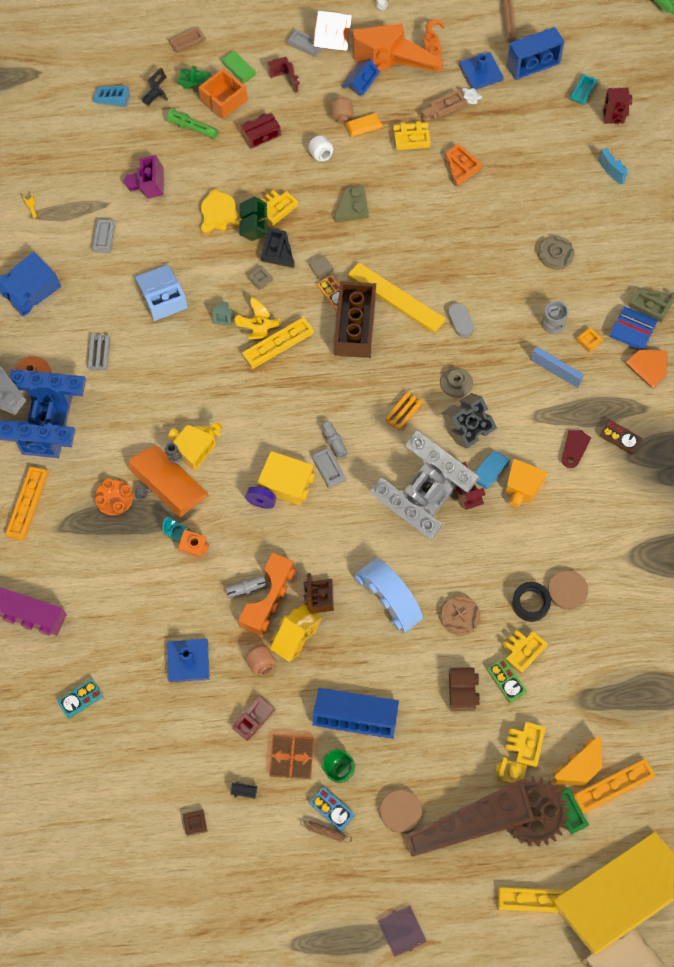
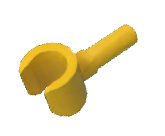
M31 194L30 199H25V196H23L24 203L29 207L32 217L37 218L33 194Z

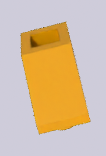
M598 736L595 739L592 737L583 744L584 750L580 753L574 752L568 758L570 763L565 767L563 765L559 766L553 772L555 776L552 782L557 785L585 786L602 769V738Z

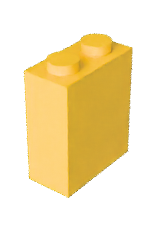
M271 451L257 482V487L268 489L277 498L301 506L302 501L308 497L309 484H313L316 477L314 465Z

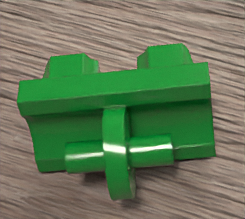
M192 66L191 69L181 68L178 85H182L183 89L199 87L211 78V72L199 71L196 66Z

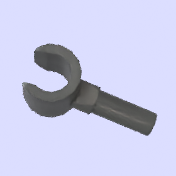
M139 485L136 488V498L145 499L146 493L152 491L146 486Z

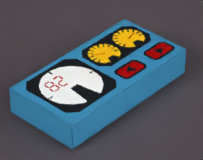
M324 787L310 802V805L340 832L355 817V814Z

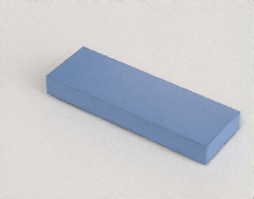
M535 347L532 352L531 361L576 388L580 386L584 376L581 372L539 347Z

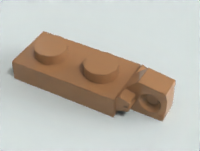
M458 89L430 102L426 109L421 111V119L426 122L432 118L434 120L467 106V100L463 98L462 93Z

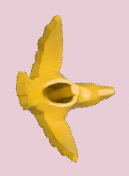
M251 297L250 302L254 310V318L248 319L236 315L234 323L236 326L246 327L253 331V334L248 335V339L268 337L267 330L278 327L280 325V318L269 320V311L257 299Z

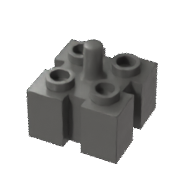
M470 393L461 399L459 407L452 405L442 412L447 425L454 428L451 434L456 444L465 448H469L478 442L477 436L480 434L486 436L497 429L492 416L485 413L488 408L483 397L474 393Z

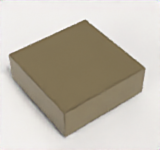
M325 255L309 262V267L318 279L333 272V267Z
M262 266L247 275L248 279L258 290L273 281V277Z

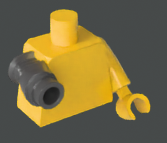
M215 422L212 426L192 427L187 425L182 432L173 428L169 432L168 437L174 442L166 445L165 454L169 457L170 462L178 463L183 460L192 470L196 471L216 445L215 436L213 435L220 437L221 433L219 431L221 429L224 430V427L219 422Z

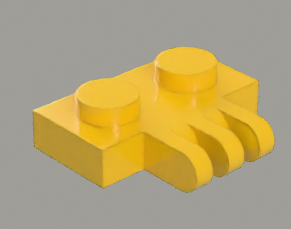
M272 190L270 195L264 196L265 199L261 198V200L267 202V217L265 219L272 226L299 206L298 201L287 191L279 196Z
M515 630L513 635L518 639H515L512 635L507 638L513 645L507 641L502 643L511 653L506 659L507 663L520 674L548 647V643L534 631L526 638L518 630Z
M525 722L523 731L509 729L508 734L516 737L507 736L506 741L513 743L514 746L505 744L504 749L518 753L516 763L537 768L546 727Z

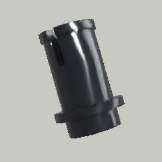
M239 781L237 783L233 782L230 795H234V798L242 796L256 799L258 786L240 784Z

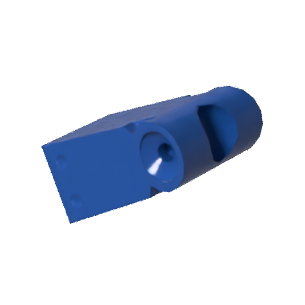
M32 252L12 268L8 274L0 276V294L11 301V305L21 316H26L34 305L39 304L62 287L56 273L35 252Z

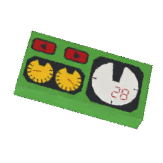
M505 658L487 668L488 673L509 703L527 693V690Z

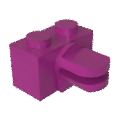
M156 155L140 158V167H137V173L126 175L124 184L130 192L142 190L147 199L164 195V167Z

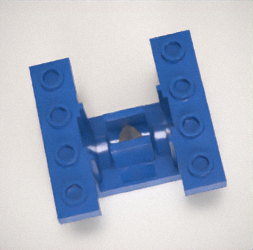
M11 369L9 377L19 390L28 392L32 403L27 422L26 420H23V422L0 420V440L16 442L22 455L59 459L61 447L72 448L76 430L74 427L66 426L72 396L83 397L86 384L85 376Z

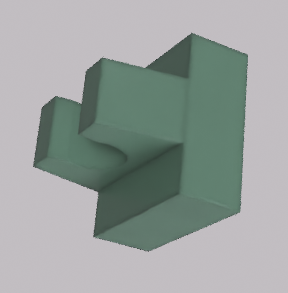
M221 301L219 307L214 306L212 311L214 324L232 325V308H228L229 302Z

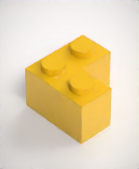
M305 605L300 606L298 609L294 608L288 616L285 615L279 623L281 627L273 635V644L270 649L288 662H291L299 655L305 641L316 632L323 617L317 613L310 614L309 608Z

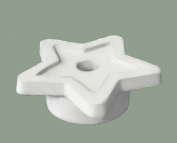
M474 88L470 90L462 89L464 92L463 98L467 100V103L476 104L477 100L482 99V96L477 94Z

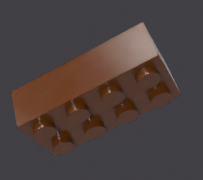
M340 281L334 356L371 358L376 283Z

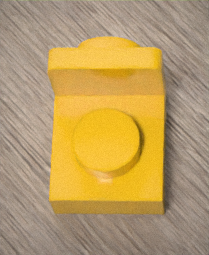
M503 757L502 762H497L495 774H498L497 781L512 784L521 779L523 781L527 768L526 765L508 761L507 757Z

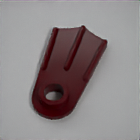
M582 430L568 431L562 456V463L567 468H575L579 464L591 440V437ZM571 459L573 463H569L567 460Z

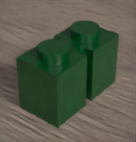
M254 196L240 203L239 218L242 219L239 221L240 236L254 241L267 235V220L264 219L267 217V202Z

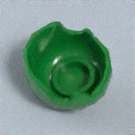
M334 749L324 756L322 769L332 782L341 784L347 782L354 775L355 762L346 751Z

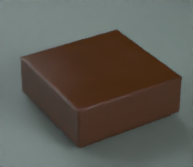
M204 810L183 814L187 836L208 832Z

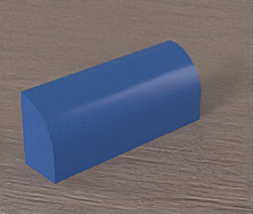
M318 688L312 726L394 739L399 700Z

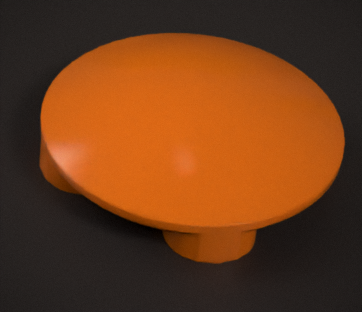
M106 479L97 488L94 500L101 512L107 515H119L127 511L131 506L133 493L131 487L125 482Z

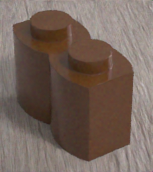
M474 667L449 669L450 711H475L476 705H480V695L475 690V685H479V675L475 673Z

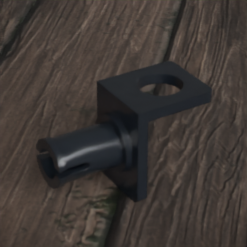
M162 68L147 80L151 90L141 98L146 106H150L157 97H161L165 101L168 100L165 92L158 87L167 78ZM161 75L160 79L155 82L156 77Z

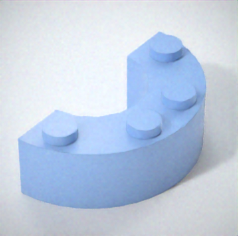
M374 558L355 573L354 578L360 586L364 585L366 589L380 597V603L385 609L389 610L392 624L397 630L401 629L405 634L423 620L422 612L407 586L382 560Z

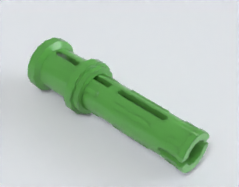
M171 108L168 113V123L173 122L180 125V128H189L212 139L217 137V128L190 118L189 114L177 112L175 108Z

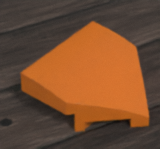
M639 350L626 364L654 389L667 376V351Z

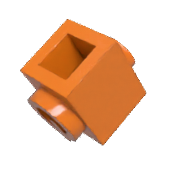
M184 530L178 546V552L201 559L202 554L206 555L209 543H206L207 537Z

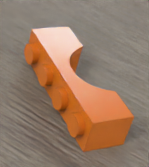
M273 552L264 568L265 576L272 584L270 593L264 600L258 603H247L238 620L240 628L259 636L262 635L263 631L266 632L271 623L269 619L272 614H276L279 607L278 601L280 597L285 596L288 589L286 585L289 579L292 580L296 573L294 561Z

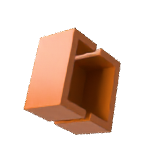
M224 68L198 87L200 101L210 109L213 108V112L223 120L248 100L247 87L239 80L234 79V76Z

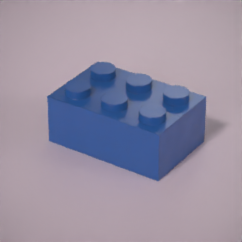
M556 27L531 34L509 44L507 68L515 80L560 64L564 40Z

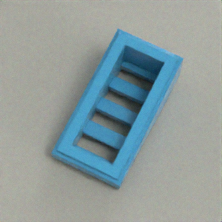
M97 87L93 102L126 107L130 96L129 87Z

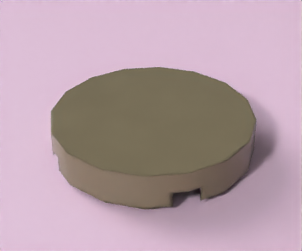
M553 236L552 238L545 239L540 244L538 255L543 265L557 270L569 266L573 261L575 252L570 241L563 237Z

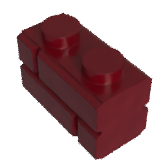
M271 112L269 114H262L253 121H246L241 125V134L249 148L252 149L281 136V128Z

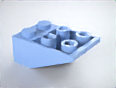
M169 265L135 276L154 321L188 309L186 297Z

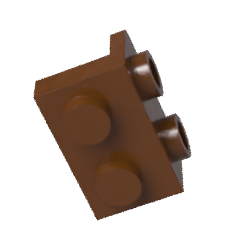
M307 573V581H304V590L307 593L304 594V604L309 606L310 614L334 611L333 580L313 581L311 573Z

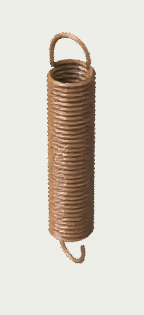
M311 821L307 822V830L340 842L344 841L345 833Z

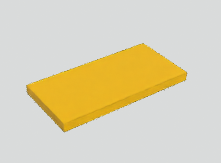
M654 832L553 900V905L595 956L674 901V852Z

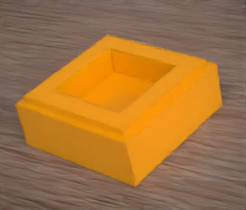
M589 327L577 337L576 341L588 352H591L602 343L603 339Z

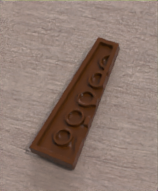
M522 779L406 835L411 857L535 821Z

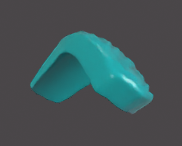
M168 516L163 520L162 533L174 541L180 543L184 530L190 531L187 526L176 522Z

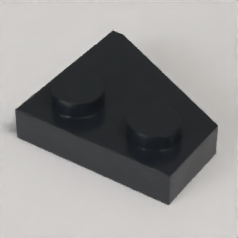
M269 228L260 257L262 262L294 268L295 263L286 231Z

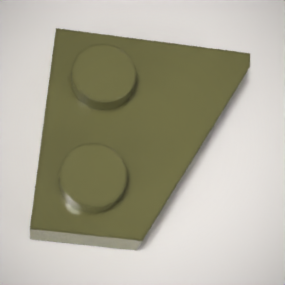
M364 186L347 187L336 212L335 222L368 219L369 213Z
M638 289L630 301L629 307L662 322L674 302V292L671 294H661V291Z

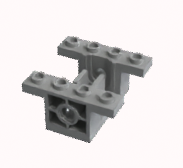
M417 430L405 446L424 460L425 464L404 491H399L381 477L369 493L430 540H433L443 526L440 521L434 518L436 513L457 486L468 493L480 477ZM433 484L429 491L425 493V487Z

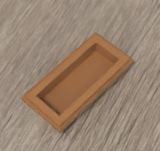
M196 27L169 39V42L178 53L203 42L206 38L199 27Z

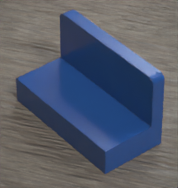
M371 59L359 62L341 86L343 88L351 86L359 96L364 95L380 71Z

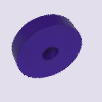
M249 487L245 495V499L250 504L266 509L273 508L277 500L273 492L262 487Z

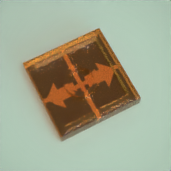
M273 734L269 776L311 779L314 737Z

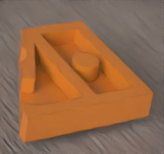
M459 143L446 152V159L457 187L482 169V164Z

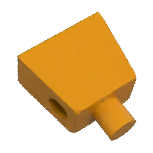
M513 459L505 492L507 495L512 496L509 504L519 508L522 501L531 503L544 484L548 472Z

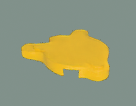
M213 189L202 202L201 210L204 218L201 226L202 233L208 234L214 229L225 231L228 223L239 227V221L242 219L239 218L240 215L236 211L235 201L231 196L222 193L218 189Z

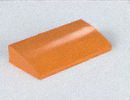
M157 445L142 451L128 461V469L180 518L209 495L180 466L170 462L169 457Z

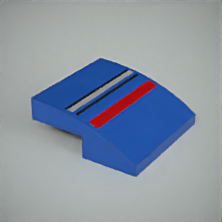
M624 306L609 337L639 350H644L658 320Z

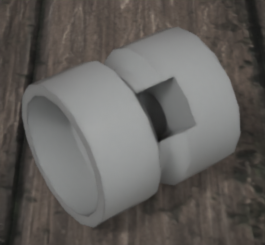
M552 301L546 305L542 320V327L546 332L559 334L564 330L569 313L566 304L560 301Z

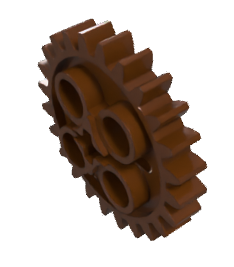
M534 777L531 778V783H528L524 778L523 784L527 797L534 790L538 791L541 796L540 800L536 803L529 800L531 808H537L545 797L549 798L539 811L541 816H534L535 821H540L543 824V830L538 834L534 833L531 830L533 822H530L526 827L523 825L507 829V832L514 830L513 838L521 836V844L527 839L530 847L533 841H536L537 847H540L541 841L549 845V838L556 842L555 834L557 833L562 836L560 828H567L563 821L570 820L568 816H565V812H569L570 809L564 808V805L569 801L561 799L565 794L564 792H556L559 787L558 785L553 788L550 787L551 780L545 785L543 784L542 777L538 783L535 782ZM554 805L557 808V813L554 817H548L545 814L546 806Z

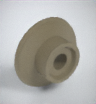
M453 368L447 370L441 376L440 386L448 396L459 398L466 396L472 390L473 379L467 371Z

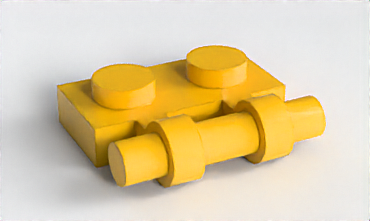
M415 121V123L410 124L400 122V124L393 125L396 150L430 148L428 122L421 123V121Z

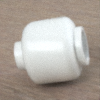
M324 136L314 137L308 145L310 154L319 162L328 160L333 154V146Z

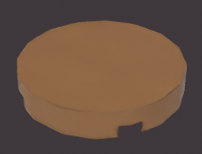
M564 570L556 573L551 578L548 591L551 600L556 606L572 610L584 603L588 594V585L579 573Z
M454 596L443 604L440 620L448 632L455 635H466L477 628L480 621V610L472 599L466 596Z
M393 791L386 795L382 801L380 808L381 819L384 825L391 831L406 833L416 828L420 822L422 815L421 803L409 791Z

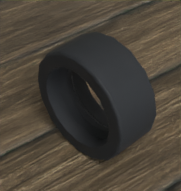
M523 583L514 593L512 601L513 610L524 621H539L549 611L551 596L546 587L540 583ZM529 591L539 594L543 599L542 608L537 612H528L523 609L520 604L522 594Z

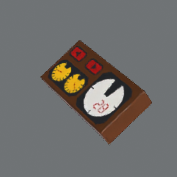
M610 419L599 437L633 455L642 441V437Z

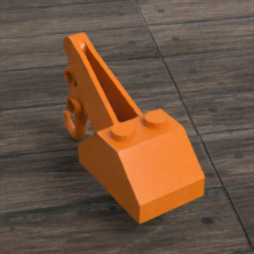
M438 19L427 22L424 35L425 49L404 38L403 23L353 30L354 61L359 63L371 59L379 71L391 69L394 64L440 72L443 69V60L440 58L442 49L439 37L432 30V26L438 24L445 28V25Z

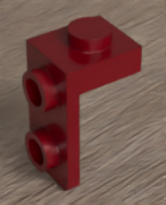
M287 56L267 62L270 78L287 74L294 92H298V85H300L299 77L294 74L292 62L289 63Z

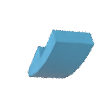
M608 148L601 149L599 156L601 166L612 179L619 184H624L628 175L626 166H623L621 160L615 161L613 154H610Z
M496 451L492 452L476 470L475 474L480 477L476 484L488 489L497 481L498 474L509 466L510 459Z

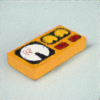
M331 275L319 282L317 287L337 311L340 285Z

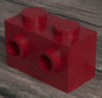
M629 88L607 89L602 110L604 124L625 123L626 116H629V105H632V95H629Z

